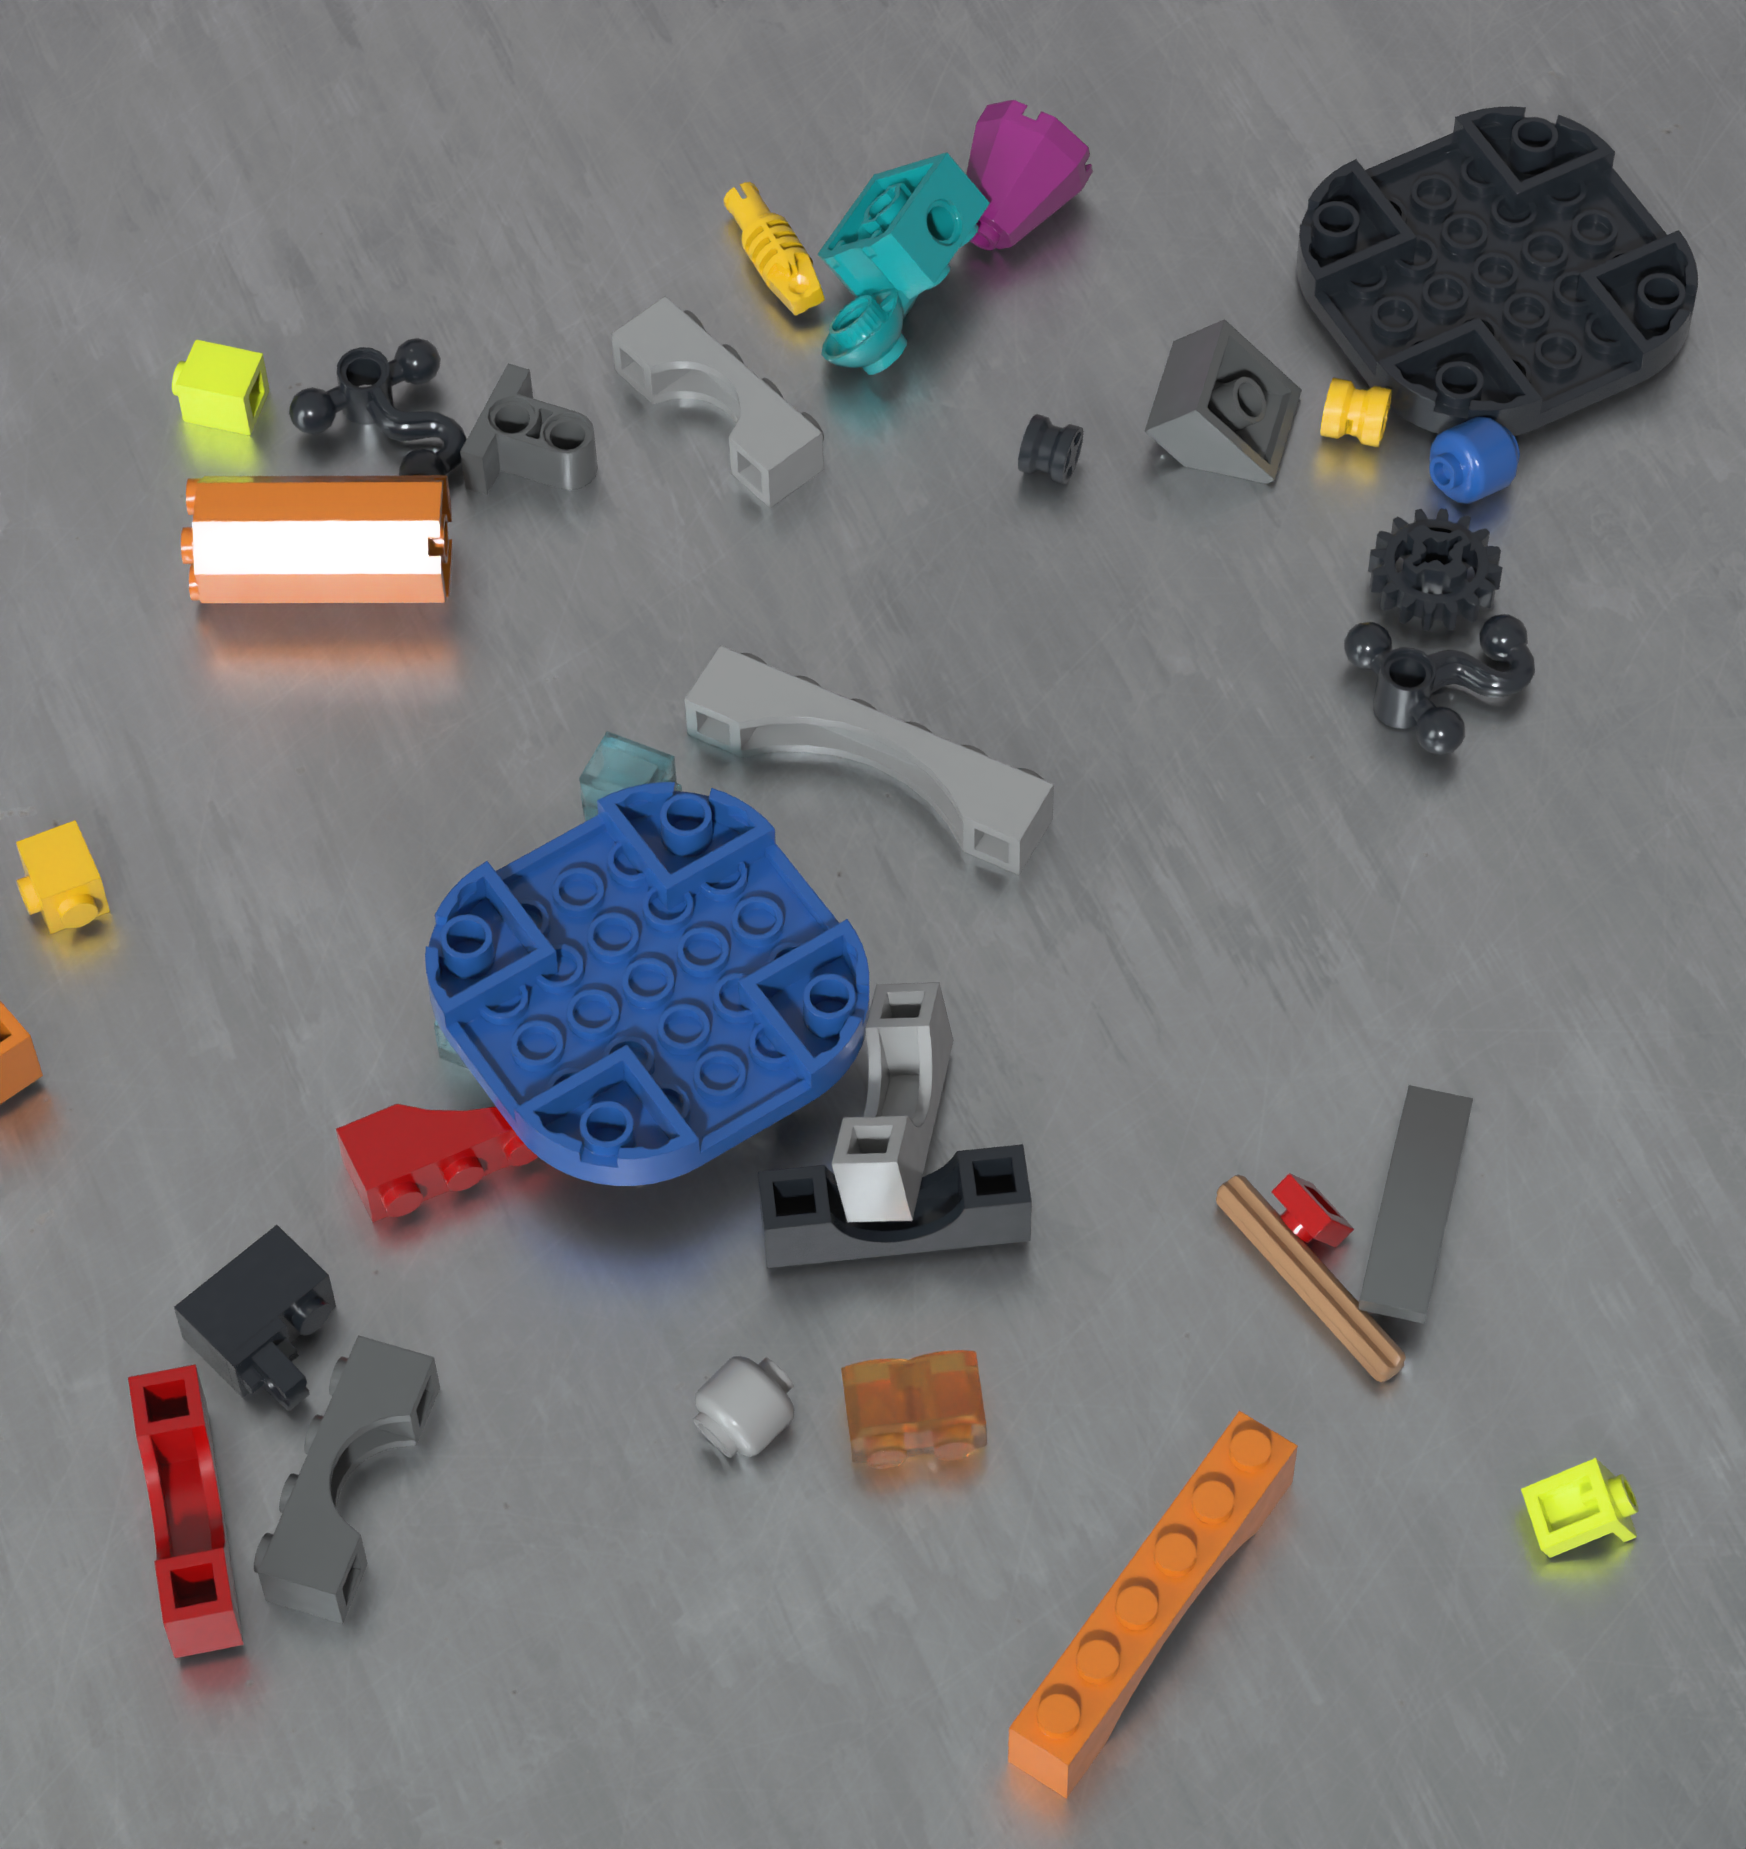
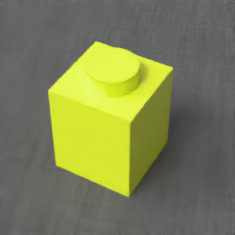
M196 339L187 360L180 361L177 364L172 380V392L179 398L183 421L251 436L270 392L263 353Z

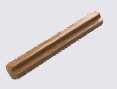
M1235 1175L1223 1183L1217 1190V1205L1376 1381L1382 1383L1399 1373L1404 1367L1406 1359L1402 1349L1367 1311L1358 1310L1359 1302L1307 1244L1288 1228L1278 1212L1244 1176Z

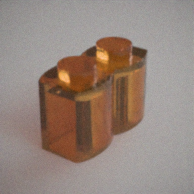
M940 1351L917 1356L909 1360L895 1358L875 1359L854 1363L841 1368L852 1462L867 1463L868 1466L876 1469H888L903 1464L908 1457L917 1454L935 1455L938 1459L953 1461L972 1455L975 1449L987 1446L986 1419L976 1351Z

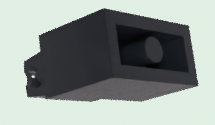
M275 1225L174 1306L182 1338L242 1398L249 1393L253 1394L262 1387L285 1409L290 1411L310 1395L309 1389L306 1387L307 1380L305 1376L292 1363L299 1355L297 1349L291 1343L301 1335L306 1336L317 1331L326 1322L331 1310L336 1307L329 1274L278 1225Z

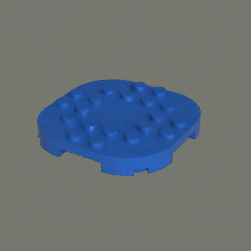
M675 782L642 784L611 793L597 800L598 815L497 871L493 869L488 861L473 869L450 890L435 913L436 925L432 932L429 946H426L425 950L430 1001L437 1023L450 1045L514 1132L534 1154L552 1167L570 1176L598 1184L613 1186L654 1184L679 1177L706 1164L826 1093L848 1071L856 1059L866 1036L865 1028L870 1012L869 968L863 945L848 919L841 923L838 922L778 847L775 841V828L754 808L734 796L711 788L709 796L676 791Z

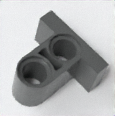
M509 363L460 451L465 488L488 495L500 471L559 489L575 490L590 484L596 477L598 469L594 428L587 416L573 410L533 399L530 370Z

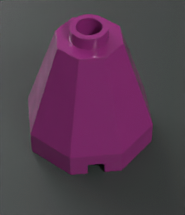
M1016 100L987 105L975 127L966 175L990 204L976 223L979 229L970 242L985 250L1014 246L1082 191L1093 173L1092 164L1085 165L1090 157L1089 147L1052 115L1041 111L1036 120L1022 115L1028 105Z

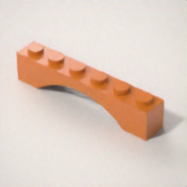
M1239 1411L1009 1727L1008 1762L1064 1798H1068L1105 1746L1141 1679L1183 1615L1223 1564L1247 1540L1257 1533L1292 1484L1298 1445L1243 1412Z

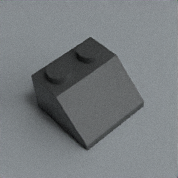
M1224 319L1173 341L1145 432L1184 467L1267 484L1275 481L1302 389Z

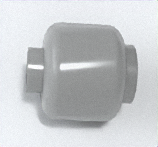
M734 1356L697 1391L695 1404L699 1414L693 1418V1421L703 1435L727 1457L731 1458L737 1452L749 1457L756 1456L792 1422L794 1406L787 1393L794 1385L783 1370L767 1357L757 1364L749 1358Z

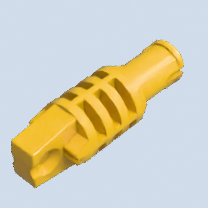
M744 182L740 184L741 190L746 196L745 199L741 198L735 187L730 189L724 197V205L742 229V247L769 289L794 315L801 314L825 301L820 282L813 267V260L785 217L771 213L754 183Z

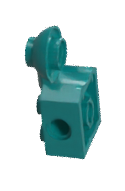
M948 152L874 174L819 251L818 256L856 298L840 310L831 321L830 328L828 329L829 334L822 345L821 353L827 361L846 368L862 367L868 375L882 372L893 364L907 346L908 340L901 333L903 320L915 304L918 294L937 286L946 278L951 270L949 262L955 253L976 235L979 229L976 223L990 202Z

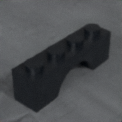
M1023 1144L957 1151L943 1167L922 1177L912 1221L847 1222L835 1175L825 1165L758 1171L760 1211L767 1268L1031 1241L1032 1200Z

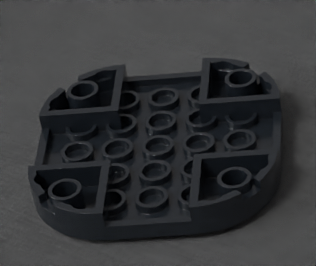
M1513 106L1485 108L1455 117L1453 133L1364 170L1357 159L1343 165L1325 178L1308 199V209L1302 224H1300L1296 265L1297 276L1303 295L1313 312L1371 388L1379 386L1392 389L1390 409L1416 426L1439 434L1475 417H1486L1507 428L1514 436L1525 434L1651 378L1667 366L1683 346L1690 329L1698 288V272L1693 252L1679 230L1668 235L1613 169L1615 151L1607 142L1584 125L1558 114L1555 124L1539 117H1525L1526 107Z

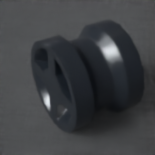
M1035 414L1026 428L1018 456L1019 471L1028 474L1042 471L1048 473L1052 481L1067 484L1080 456L1084 434L1083 428L1073 424H1068L1063 428L1052 424L1049 417Z

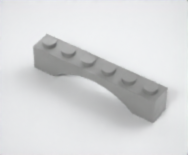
M720 645L685 698L687 735L741 758L767 753L810 752L843 757L874 767L903 782L930 803L950 827L963 852L1017 875H1020L1053 820L1054 784L1045 781L1036 772L1026 768L1016 769L988 757L982 750L974 746L959 745L932 734L929 729L919 723L904 722L877 711L864 700L857 698L848 699L824 689L809 677L793 676L769 666L761 658L750 653H738Z

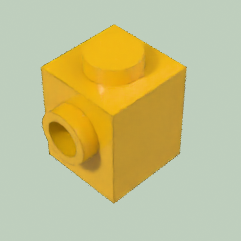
M76 820L16 842L25 877L16 880L20 894L29 915L41 911L50 934L66 928L82 927L90 923L94 918L110 912L100 874Z

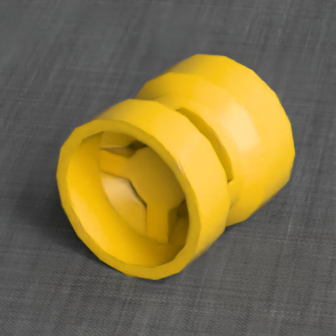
M1333 377L1324 406L1320 430L1321 436L1339 439L1345 434L1357 437L1361 444L1379 448L1388 420L1392 389L1373 386L1369 390L1356 389L1350 380Z

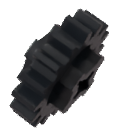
M1442 508L1438 512L1436 519H1428L1422 509L1415 510L1414 523L1411 524L1397 516L1393 519L1391 533L1379 531L1376 547L1370 551L1368 572L1371 573L1369 588L1373 593H1382L1380 608L1385 611L1396 606L1399 607V622L1402 624L1409 622L1413 616L1422 618L1421 624L1424 631H1430L1434 620H1442L1449 631L1455 630L1456 619L1460 615L1472 623L1477 621L1480 606L1485 608L1492 607L1495 590H1499L1503 567L1499 566L1501 550L1498 546H1488L1490 532L1486 528L1474 533L1469 530L1471 517L1467 515L1460 518L1457 523L1448 521L1447 509ZM1401 557L1404 560L1403 569L1397 572L1395 564ZM1470 567L1473 568L1475 573L1471 582L1466 579L1467 571Z

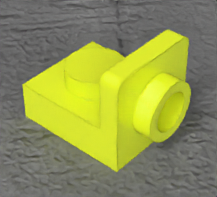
M1597 1458L1521 1488L1540 1549L1549 1558L1612 1532L1623 1542L1637 1537L1631 1515L1638 1513L1639 1508L1628 1480L1623 1474L1615 1476Z

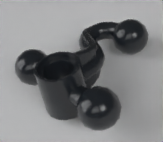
M420 338L406 340L396 351L394 360L389 362L380 351L373 348L359 347L348 351L337 363V387L328 391L313 387L303 389L294 395L289 408V415L293 425L301 432L314 435L326 431L332 426L336 413L342 410L343 414L355 423L365 425L376 423L385 435L394 440L413 441L437 437L443 441V448L436 453L423 448L409 452L401 462L399 476H446L447 473L451 472L462 462L460 451L467 440L463 428L450 417L430 411L402 412L393 407L392 386L402 381L416 385L427 383L437 375L441 358L436 347L428 340ZM362 385H372L368 387H359Z
M1509 614L1492 616L1484 623L1479 633L1480 646L1488 657L1498 662H1509L1511 668L1505 672L1492 669L1475 657L1457 650H1444L1430 655L1411 647H1400L1392 650V639L1388 630L1375 622L1356 624L1349 630L1344 640V650L1348 661L1357 668L1372 669L1378 676L1373 698V710L1378 719L1394 728L1407 729L1416 726L1420 745L1429 753L1436 755L1453 753L1462 744L1465 738V724L1461 715L1453 709L1442 706L1436 707L1430 700L1432 693L1446 685L1457 684L1483 696L1491 698L1504 697L1519 693L1526 688L1535 673L1534 657L1527 647V630L1523 622Z

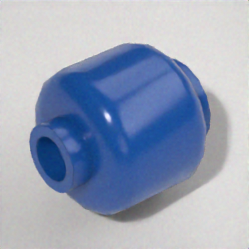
M1475 417L1436 436L1430 449V476L1434 484L1452 500L1458 503H1473L1511 485L1517 474L1520 457L1519 446L1514 435L1501 424L1491 418Z

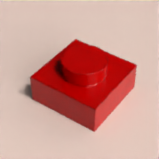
M1289 1173L1271 1191L1286 1208L1280 1215L1283 1222L1306 1243L1316 1239L1336 1248L1354 1230L1315 1185L1309 1181Z

